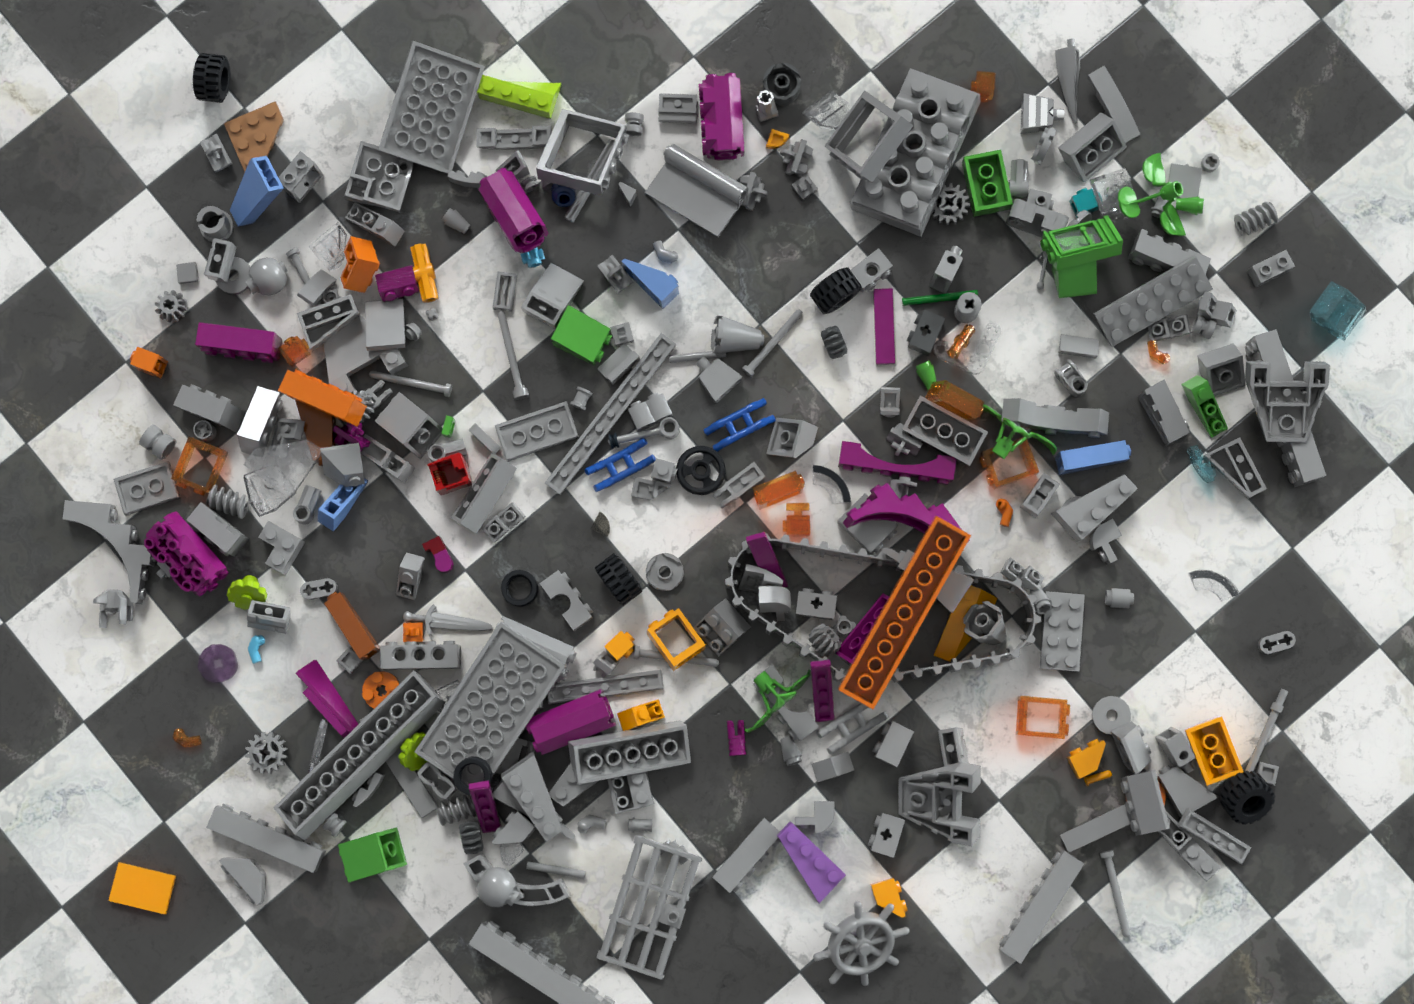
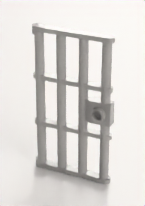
M636 835L633 842L635 845L626 873L622 876L623 882L613 913L609 916L610 923L601 950H598L596 958L663 980V972L673 941L677 939L675 935L677 929H680L686 911V902L690 899L688 895L699 862H702L703 858ZM646 844L654 847L643 881L634 878L633 874L642 846ZM664 850L673 853L663 886L661 887L651 882L661 851ZM680 856L692 860L681 893L670 890ZM630 883H634L642 887L632 918L628 920L620 917ZM652 889L660 892V896L650 926H646L638 922L648 891ZM668 895L679 898L677 906L666 902ZM619 922L629 927L619 958L617 959L607 954L617 923ZM659 922L670 926L668 933L657 929ZM636 928L648 932L637 965L626 962ZM658 935L666 938L656 971L644 967L654 936Z

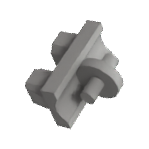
M217 134L200 142L215 172L232 165Z
M801 139L800 142L796 141L794 146L789 144L787 149H781L780 154L784 156L783 163L788 164L785 174L804 175L806 173L808 165L800 162L801 157L809 159L813 153V148L806 145V140Z
M750 172V175H742L740 178V183L749 188L748 194L741 205L750 211L754 210L756 202L760 203L761 197H767L768 192L763 190L765 184L761 183L762 179L756 176L757 174L754 172Z
M613 255L597 266L617 293H620L633 283Z
M901 423L895 428L892 427L886 440L892 443L891 447L897 449L895 455L899 456L900 452L906 455L910 453L916 456L923 445L921 443L922 440L913 435L912 437L906 435L905 431L902 430L904 425Z

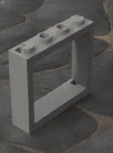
M864 90L825 147L831 151L829 154L831 157L864 181L867 178L873 182L914 125ZM874 108L892 119L894 123L861 167L845 155L843 151Z
M562 109L536 167L538 179L602 196L604 190L609 187L611 174L615 173L617 159H621L623 145L628 142L629 134H627L626 125ZM569 126L616 138L598 181L551 169Z

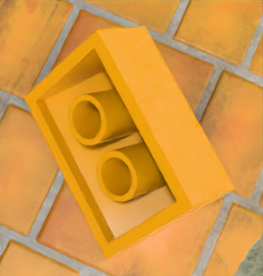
M1222 717L1210 719L1185 730L1206 786L1235 776L1239 772H1244Z

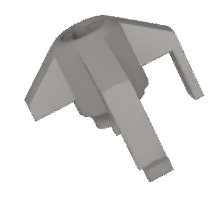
M106 590L93 599V603L100 604L99 628H107V615H115L116 612H119V624L125 625L127 621H133V603L130 602V598L123 591Z

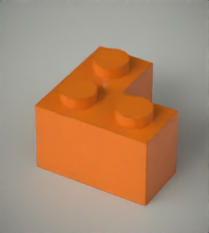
M350 236L344 249L347 264L340 278L344 289L365 293L368 286L372 283L375 271L379 269V260L377 259L372 241Z

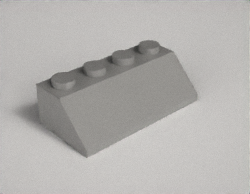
M922 396L917 400L902 428L903 431L969 466L988 434V431Z

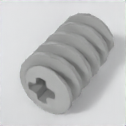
M1263 202L1262 206L1256 205L1255 209L1250 208L1248 212L1243 211L1241 215L1236 214L1234 216L1236 228L1241 235H1243L1244 231L1247 235H1250V228L1257 232V225L1264 229V222L1271 226V219L1275 223L1278 222L1277 211L1271 202Z
M971 292L960 296L954 308V315L958 321L970 323L976 319L982 305L979 296Z
M215 484L208 494L206 505H209L211 509L223 510L226 514L238 515V518L243 519L249 509L250 500L246 501L245 494L239 498V492L231 496V489L224 493V487L217 491L218 485Z
M463 795V801L456 797L455 803L448 799V805H445L443 801H440V807L436 805L437 815L442 826L446 824V820L449 824L453 823V818L459 822L461 815L465 820L468 819L469 814L472 818L476 816L471 795L470 799Z

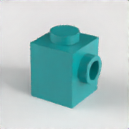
M1084 188L1077 191V195L1072 196L1069 201L1076 218H1078L1077 214L1082 210H1087L1090 213L1098 210L1101 198L1097 192L1095 193L1093 188L1089 190Z

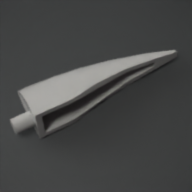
M1067 39V47L1055 51L1056 65L1067 107L1074 122L1078 123L1077 89L1080 73L1079 49L1075 46V39Z

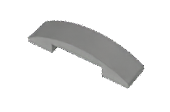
M532 126V129L507 130L477 128L476 147L499 150L546 147L551 135V126Z

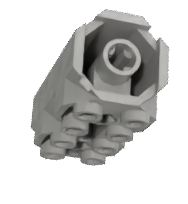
M502 616L501 620L504 621L503 623L566 665L556 682L559 683L560 680L565 681L569 672L567 666L569 662L573 663L577 654L574 651V647Z

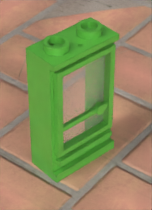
M1106 215L1103 216V219L1092 220L1048 232L1043 231V239L1040 241L1042 250L1047 253L1049 263L1053 264L1057 271L1122 254L1123 239L1109 216Z

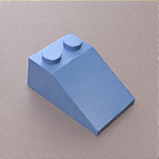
M627 259L622 260L624 271L662 309L679 294L678 281L673 275L670 274L668 276L663 271Z

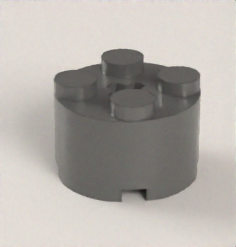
M788 63L770 66L764 74L763 90L772 92L777 106L786 107L797 99L801 87L798 70Z

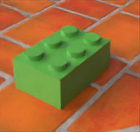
M1001 149L964 156L962 167L973 217L1010 210L1013 202Z

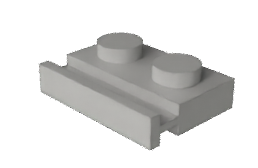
M659 93L658 122L696 123L697 95Z

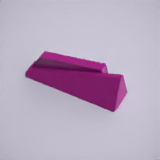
M313 660L296 672L297 676L308 686L303 694L336 731L345 738L358 723L318 661Z

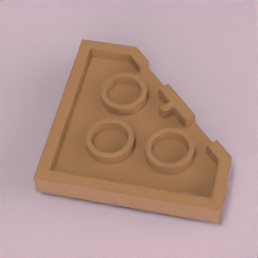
M276 101L224 123L244 172L251 158L268 157L270 150L273 148L278 130L284 121Z

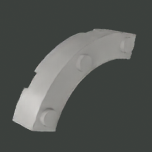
M1021 398L1003 400L1002 420L1007 418L1014 422L1016 426L1043 430L1045 434L1056 435L1057 432L1087 434L1090 438H1100V435L1108 434L1109 412L1102 409L1077 408V412L1060 406H1036L1035 402Z
M480 854L463 863L475 881L482 871L486 873L488 869L494 868L484 854ZM562 878L542 885H527L516 882V890L520 894L514 904L526 906L551 904L571 896Z

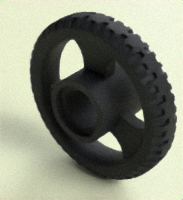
M707 446L689 448L680 456L676 469H678L676 475L680 485L686 491L695 495H707L717 490L723 483L726 473L725 463L721 455ZM703 453L702 460L695 461L692 466L685 464V461L691 455ZM714 460L717 461L719 466V475L716 481L709 477L711 472L709 464ZM698 466H704L706 473L698 475L695 470ZM687 475H692L697 481L703 482V488H695L689 485L684 478Z

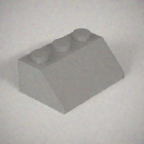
M1099 113L1058 147L1064 161L1083 182L1087 181L1127 148L1114 119L1103 113Z
M1152 770L1121 778V790L1126 795L1127 801L1125 806L1127 812L1131 815L1132 821H1130V826L1135 835L1170 829L1156 771Z

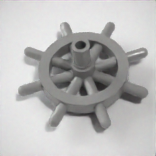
M856 901L854 903V915L847 917L837 926L830 922L824 923V929L832 933L828 942V950L815 953L813 959L820 961L831 958L837 967L829 978L831 984H835L842 974L845 973L860 975L861 984L867 986L869 984L868 973L875 971L885 962L893 966L898 965L899 960L891 956L895 938L908 935L909 929L903 927L892 930L886 921L894 910L893 904H888L879 915L873 912H862L861 902ZM864 925H871L866 932H864ZM879 928L882 929L883 934L873 936ZM843 939L850 942L849 944L840 946ZM881 943V946L879 947V949L876 948V947L873 946V945H874V944ZM850 952L844 960L839 956L840 954ZM868 954H873L870 958L867 959ZM859 955V962H853Z

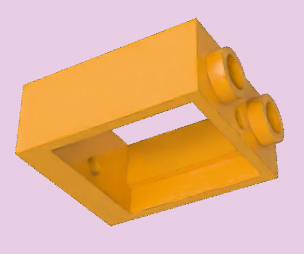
M679 608L675 611L673 609L668 611L664 615L665 618L659 622L655 620L647 629V636L673 671L703 652L706 647ZM678 618L695 644L673 658L655 632Z

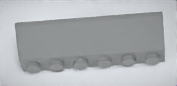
M680 720L568 741L570 761L578 785L691 763L687 725Z

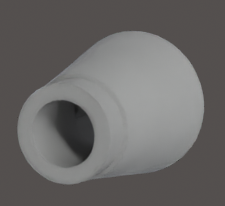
M449 208L442 218V221L445 222L444 225L463 234L471 226L456 209L452 210Z
M1041 587L1037 591L1030 589V594L1035 595L1037 598L1033 603L1035 611L1038 614L1048 613L1052 609V601Z
M787 736L780 739L784 763L786 762L787 766H792L802 762V755L792 737Z

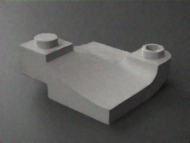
M361 141L344 195L345 199L362 205H373L400 212L413 171V162L379 151V146ZM401 165H406V166H407V169H406V170H402V169L400 168V166H401Z

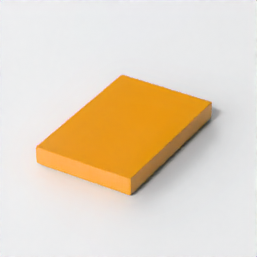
M118 862L108 901L167 914L176 875Z

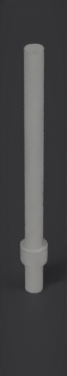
M1281 689L1276 701L1272 703L1271 713L1245 771H1254L1278 714L1282 713L1284 708L1282 705L1288 694L1287 690Z

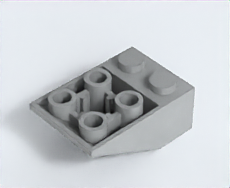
M550 263L530 291L521 308L524 313L556 330L567 306H570L584 280Z

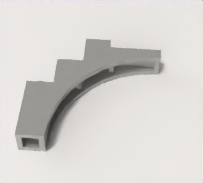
M65 500L63 520L91 527L102 534L115 547L127 570L130 585V602L142 604L146 598V588L144 586L149 575L147 566L154 567L157 561L147 551L145 545L134 544V541L136 542L138 538L136 527L114 524V521L117 519V509H115L116 506Z

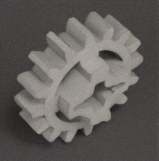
M952 183L946 188L944 184L938 198L941 201V205L937 208L936 202L933 212H935L933 218L939 217V223L946 220L947 225H949L950 221L957 224L956 219L958 218L963 221L962 215H968V211L965 208H970V203L967 202L970 200L969 196H964L966 190L960 191V185L953 188ZM962 200V207L959 210L958 204ZM946 202H949V203H952V202H953V206H952V207H951L950 205H947V206H946Z
M261 732V737L255 734V741H248L251 747L245 748L249 751V754L245 755V757L251 759L248 765L254 764V771L260 768V773L264 774L265 770H267V773L271 774L272 768L278 771V765H285L282 760L283 758H288L284 754L288 748H283L286 741H279L280 735L273 737L274 732H269L268 736L266 732ZM265 740L263 745L256 747L258 743ZM274 742L278 746L279 751L275 749ZM268 749L270 755L263 754V751ZM255 754H257L258 758L260 759L259 762L256 760ZM272 759H277L273 764L268 766Z

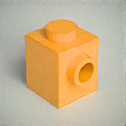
M620 631L604 647L617 661H620L623 657L628 658L635 651L633 649L635 645L632 643L635 639L628 632L624 634Z

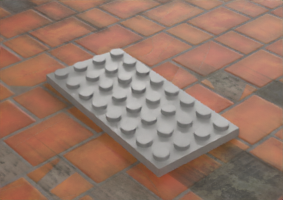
M500 622L415 750V753L451 778H453L456 766L462 760L471 756L480 757L490 765L493 777L566 665L505 623ZM467 765L462 771V780L467 786L470 783L483 782L484 772L478 765Z

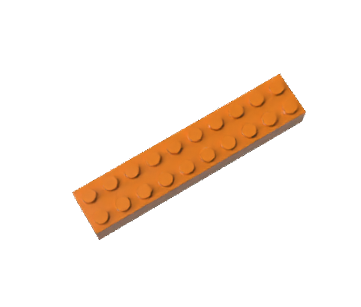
M934 516L840 683L839 691L871 709L875 708L971 537L970 534L938 516Z

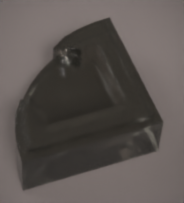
M599 512L591 529L609 537V521L602 512Z

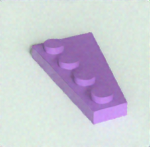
M791 821L777 834V837L804 878L817 902L820 903L846 874Z

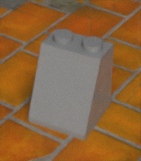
M400 392L375 420L378 425L419 459L426 454L429 448L442 435L443 430L436 421Z

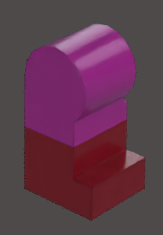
M437 536L422 544L427 553L432 552L436 560L435 566L440 572L448 573L453 569V560L442 537Z

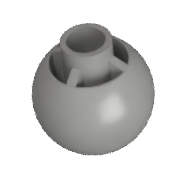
M261 258L251 266L249 279L245 283L252 294L258 292L267 296L274 295L284 288L287 281L285 273L288 270L283 262L278 263L273 258Z
M490 868L486 873L482 871L476 880L479 883L477 886L479 898L490 907H502L506 904L512 906L520 894L516 890V881L513 875L504 868Z

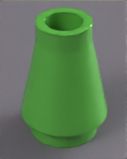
M1199 196L1177 198L1176 210H1182L1195 215L1197 213L1202 214L1204 199L1199 198Z
M930 360L916 366V373L925 384L927 390L938 386L934 365H931Z

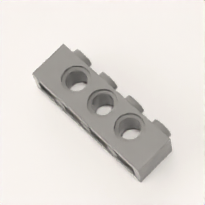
M415 641L405 642V645H397V642H386V646H380V669L460 668V645L455 644V641H443L442 645H436V641H424V645H417ZM442 649L444 657L441 660H437L435 653L437 650ZM400 650H404L406 653V657L402 661L397 659V653ZM419 650H423L425 657L419 661L416 659V653Z

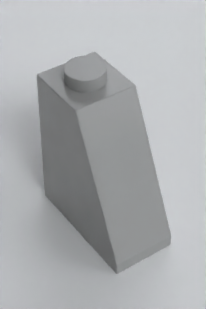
M1167 765L1159 770L1160 774L1157 775L1158 782L1162 784L1167 797L1179 817L1183 816L1187 808L1194 812L1217 798L1214 793L1177 767H1169Z

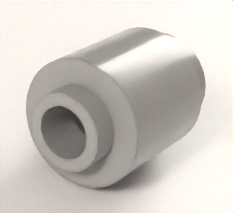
M1111 588V590H1106L1105 605H1110L1111 608H1129L1130 605L1134 604V593H1131L1130 589Z

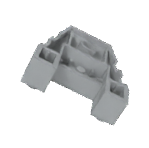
M360 314L324 342L329 384L352 394L356 388L349 376L380 358L391 375L408 367L398 348L367 351L366 320Z
M1246 361L1245 381L1266 442H1306L1318 407L1320 408L1322 403L1321 400L1324 392L1329 385L1330 365L1326 362L1305 361L1303 381L1270 380L1271 364L1268 362Z
M961 762L900 777L898 779V814L920 826L923 824L932 829L931 832L935 834L940 833L952 843L972 847L980 837V819L962 816V791L973 793L981 784V765Z

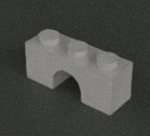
M558 570L542 581L540 585L551 600L561 595L569 597L571 602L570 608L562 616L575 632L593 619L591 616L593 611L587 603L583 604L580 598L582 595L577 588L572 589L568 584L571 580L565 572L561 574Z

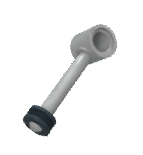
M667 417L656 428L617 436L616 433L612 434V436L608 434V443L614 449L616 446L619 448L620 443L659 434L667 439H674L678 436L680 427L674 418ZM673 424L675 429L673 432L668 433L665 431V426Z

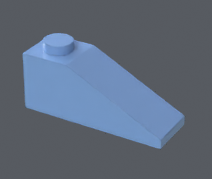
M364 478L365 484L345 487L340 484L318 509V522L334 531L345 519L367 485L368 480Z

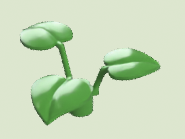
M1161 153L1151 155L1143 163V174L1147 181L1152 182L1153 186H1163L1162 189H1160L1159 193L1137 200L1133 189L1123 187L1118 193L1120 210L1126 217L1135 218L1140 214L1138 203L1161 196L1162 199L1169 200L1163 206L1164 211L1160 214V221L1164 231L1170 235L1184 236L1186 233L1175 207L1171 205L1172 202L1176 201V197L1183 194V186L1179 181L1165 183L1166 177L1161 162Z
M981 404L975 408V410H982L996 416L1002 423L996 440L997 444L992 450L1000 458L1005 460L1010 451L1013 452L1016 447L1025 440L1030 439V437L1036 438L1047 446L1052 455L1056 453V445L1044 436L1032 431L1028 433L1007 418L1002 420V415L987 405ZM1005 424L1013 429L1008 438L1006 436L1002 438ZM1015 432H1018L1024 436L1020 441H1018L1016 444L1012 446L1014 442L1011 440V438L1013 437Z
M809 669L805 676L801 677L790 687H784L775 679H772L766 671L759 674L753 681L760 688L758 692L762 695L767 711L752 728L745 729V732L750 733L763 726L775 711L790 701L797 694L796 691L808 680L811 670ZM778 686L787 693L778 694L774 689ZM765 692L767 695L772 692L777 697V701L772 709L765 696Z

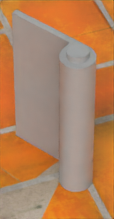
M677 145L667 146L663 153L665 164L647 188L645 194L719 238L745 200L749 188Z

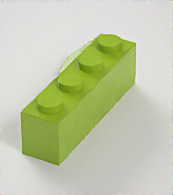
M482 75L477 94L481 100L551 119L561 83L503 81Z

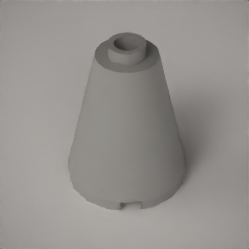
M721 315L715 317L713 324H717L714 330L712 329L711 334L712 353L755 350L763 346L764 334H762L761 330Z

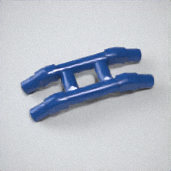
M762 398L706 427L704 432L707 436L726 426L730 436L713 445V449L718 452L737 440L775 422L774 415H770L755 423L749 413L767 405L766 400ZM742 417L747 427L737 432L732 422Z
M645 438L584 469L588 476L606 467L611 475L610 478L593 485L595 492L606 489L655 462L656 457L653 454L636 464L630 454L648 444ZM623 458L628 468L618 473L613 463Z

